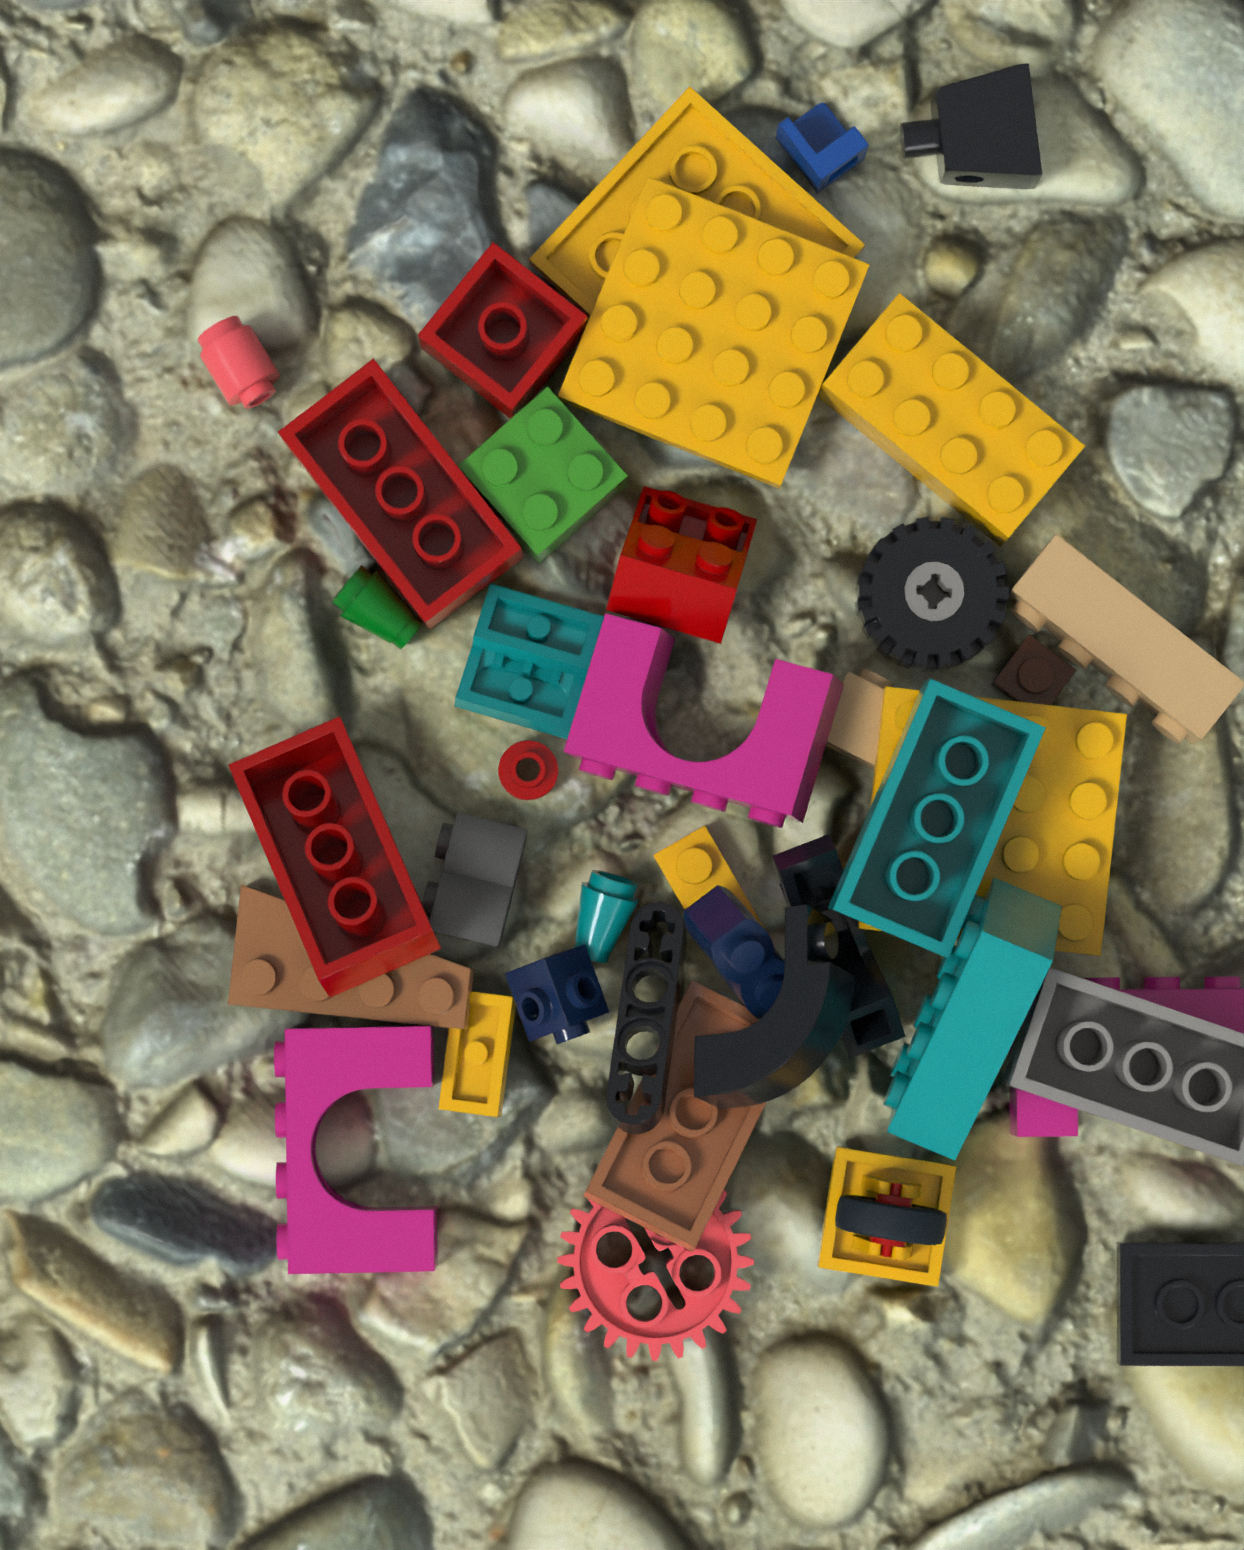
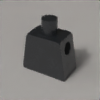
M1029 63L1018 64L942 86L934 91L931 100L932 119L900 123V142L903 158L936 155L941 184L1027 190L1035 189L1042 176Z

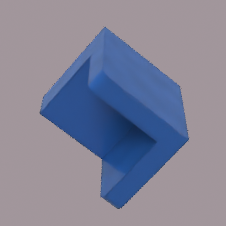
M825 103L817 104L794 122L789 117L781 121L777 126L775 137L817 194L865 159L869 146L855 126L846 131Z

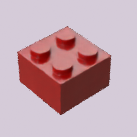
M492 242L417 336L422 350L511 419L535 397L581 340L588 323V317L506 251Z

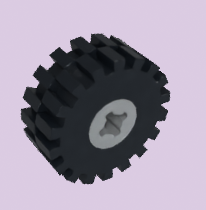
M929 517L915 519L913 523L908 525L902 523L893 528L887 536L881 538L876 543L862 565L863 567L857 578L855 591H857V601L855 602L857 616L860 615L863 623L861 629L867 639L871 637L878 646L876 650L885 658L889 655L897 660V665L907 669L917 667L922 668L921 672H935L937 669L947 668L948 670L960 666L963 662L971 660L981 652L995 637L998 628L1003 624L1007 613L1004 611L1005 605L1009 600L1010 586H1005L1004 576L1007 574L1004 562L998 563L993 554L997 549L989 540L984 543L976 536L978 530L968 524L962 528L954 525L955 519L941 517L939 521H929Z

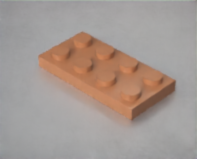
M691 980L678 1006L665 1109L661 1121L654 1129L642 1134L627 1133L618 1127L583 1195L595 1203L692 1252L696 1248L766 1104L764 1102L752 1106L720 1109L694 1097L695 1036L731 1033L751 1026L759 1019L753 1016L745 1006ZM642 1080L627 1108V1112L631 1116L637 1115L640 1106L650 1105V1103L645 1101L642 1093Z

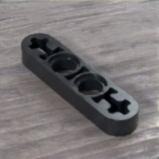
M663 902L649 903L641 907L634 915L630 925L606 1094L607 1108L615 1125L622 1131L631 1134H642L654 1129L662 1119L666 1102L687 946V931L679 911L672 905ZM657 922H666L669 932L673 933L664 934L661 939L660 954L662 960L652 958L653 946L649 933H647L655 930ZM656 975L665 979L668 983L666 994L661 999L655 1002H644L635 996V987L642 978ZM639 1032L654 1033L660 1039L658 1051L648 1059L639 1060L627 1053L628 1041ZM632 1074L643 1076L641 1089L645 1101L650 1103V1105L640 1106L637 1115L631 1116L621 1101H630L632 1099L635 1084Z

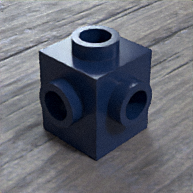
M585 944L505 973L529 1042L552 1033L556 1044L569 1041L590 1033L588 1020L609 1013Z

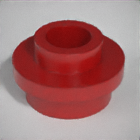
M531 740L520 741L511 745L503 753L498 766L499 779L504 789L513 797L526 801L536 800L548 794L554 787L558 777V764L551 750L542 743ZM532 759L539 764L540 772L536 779L523 781L517 776V766L522 760Z

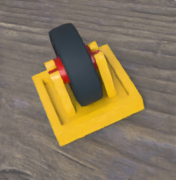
M835 1146L817 1261L818 1268L938 1287L957 1166Z

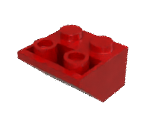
M644 486L620 554L606 610L721 644L758 519L742 515L730 508H718L687 499L672 491H660Z

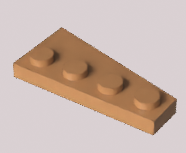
M241 885L229 988V1005L468 1029L474 969L440 956L429 954L330 998L318 981L285 900L252 887Z

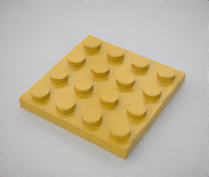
M689 86L529 258V264L590 318L647 176L855 259L864 250L865 244Z
M647 176L561 386L558 398L563 403L780 489L870 264Z
M887 686L883 688L870 807L920 690ZM975 697L1046 727L976 894L984 897L993 877L1059 904L1062 906L1055 951L1101 956L1127 714ZM857 920L858 929L882 931ZM961 928V930H960V932H959V935H958V937H957L956 940H959V938H960V936H961V933H962V931H963L962 928Z

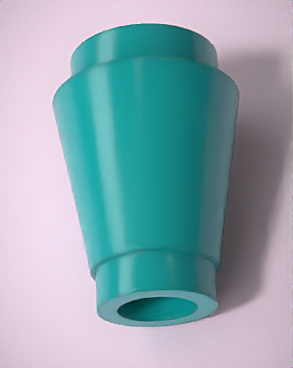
M592 870L589 881L582 882L574 948L585 944L591 961L607 963L610 952L613 951L639 902L634 897L638 886L636 882L600 870Z

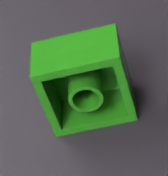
M548 386L458 465L459 469L502 524L539 565L628 487V475Z

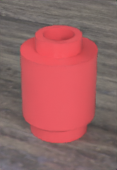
M231 316L212 325L198 337L197 341L203 349L200 353V358L229 405L242 403L245 409H250L265 402L274 395L276 390L273 384L279 379L280 373L250 325H243L238 316Z

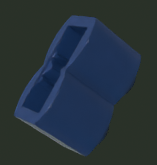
M717 885L684 910L685 925L692 938L714 963L722 979L749 1012L757 1019H760L774 1004L780 992L784 978L785 959L774 948L773 942L766 930L730 890Z

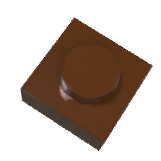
M1028 635L991 685L1013 701L1051 705L1077 670L1031 635Z

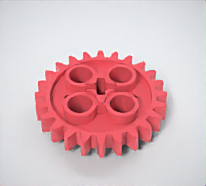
M723 1190L693 1252L644 1227L651 1242L658 1251L665 1250L666 1248L671 1251L672 1257L665 1262V1265L685 1300V1306L682 1309L674 1307L655 1272L650 1270L642 1273L639 1269L638 1264L646 1259L645 1254L625 1217L590 1199L588 1200L593 1208L589 1213L572 1208L570 1214L581 1224L579 1232L562 1231L560 1237L566 1242L575 1245L574 1253L557 1257V1263L574 1267V1275L561 1281L560 1287L562 1289L579 1290L580 1296L569 1306L571 1312L588 1308L592 1313L584 1326V1330L588 1333L603 1324L608 1328L603 1346L609 1348L620 1336L626 1338L627 1357L630 1358L636 1353L640 1343L648 1344L652 1361L658 1360L662 1344L670 1343L673 1352L678 1358L683 1357V1339L691 1337L701 1349L705 1348L706 1340L702 1329L708 1325L724 1334L727 1330L718 1316L720 1312L724 1309L740 1314L742 1310L730 1298L732 1291H746L751 1288L749 1283L737 1277V1269L754 1265V1259L737 1254V1247L752 1239L751 1235L742 1232L733 1233L730 1227L741 1217V1211L733 1210L723 1214L719 1209L726 1198L727 1192ZM612 1231L626 1235L632 1245L629 1259L624 1264L616 1267L604 1264L598 1258L596 1252L599 1239L604 1234ZM693 1255L707 1257L712 1262L714 1268L711 1282L706 1287L698 1290L686 1287L681 1282L679 1276L683 1261ZM641 1285L655 1288L661 1296V1307L658 1313L646 1320L632 1316L626 1306L629 1293L635 1287Z

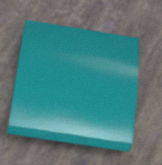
M490 583L473 635L472 647L455 697L454 707L568 739L604 616Z

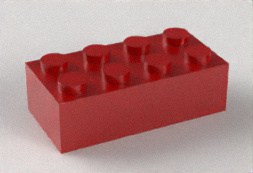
M374 358L278 431L287 448L429 630L524 558L520 545Z
M340 716L228 764L318 981L330 998L442 949Z

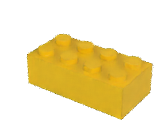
M900 293L822 384L818 396L999 547L1007 541L1085 447L1071 433Z

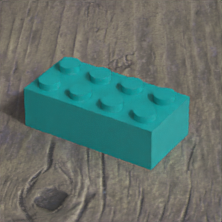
M931 678L924 681L828 908L940 956L949 958L1046 727Z
M993 877L984 897L975 894L961 927L963 931L957 946H953L949 958L943 957L936 976L940 980L932 996L927 993L922 1001L913 1027L916 1030L910 1044L905 1042L902 1044L890 1073L893 1079L883 1102V1105L892 1108L887 1128L888 1133L954 1161L956 1160L1053 962L1062 909L1061 905Z

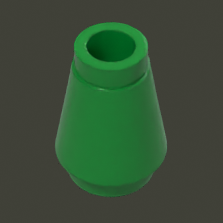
M362 565L354 572L332 600V603L342 610L340 617L386 642L394 644L400 650L409 642L423 623L414 615L415 613L378 570L372 574Z

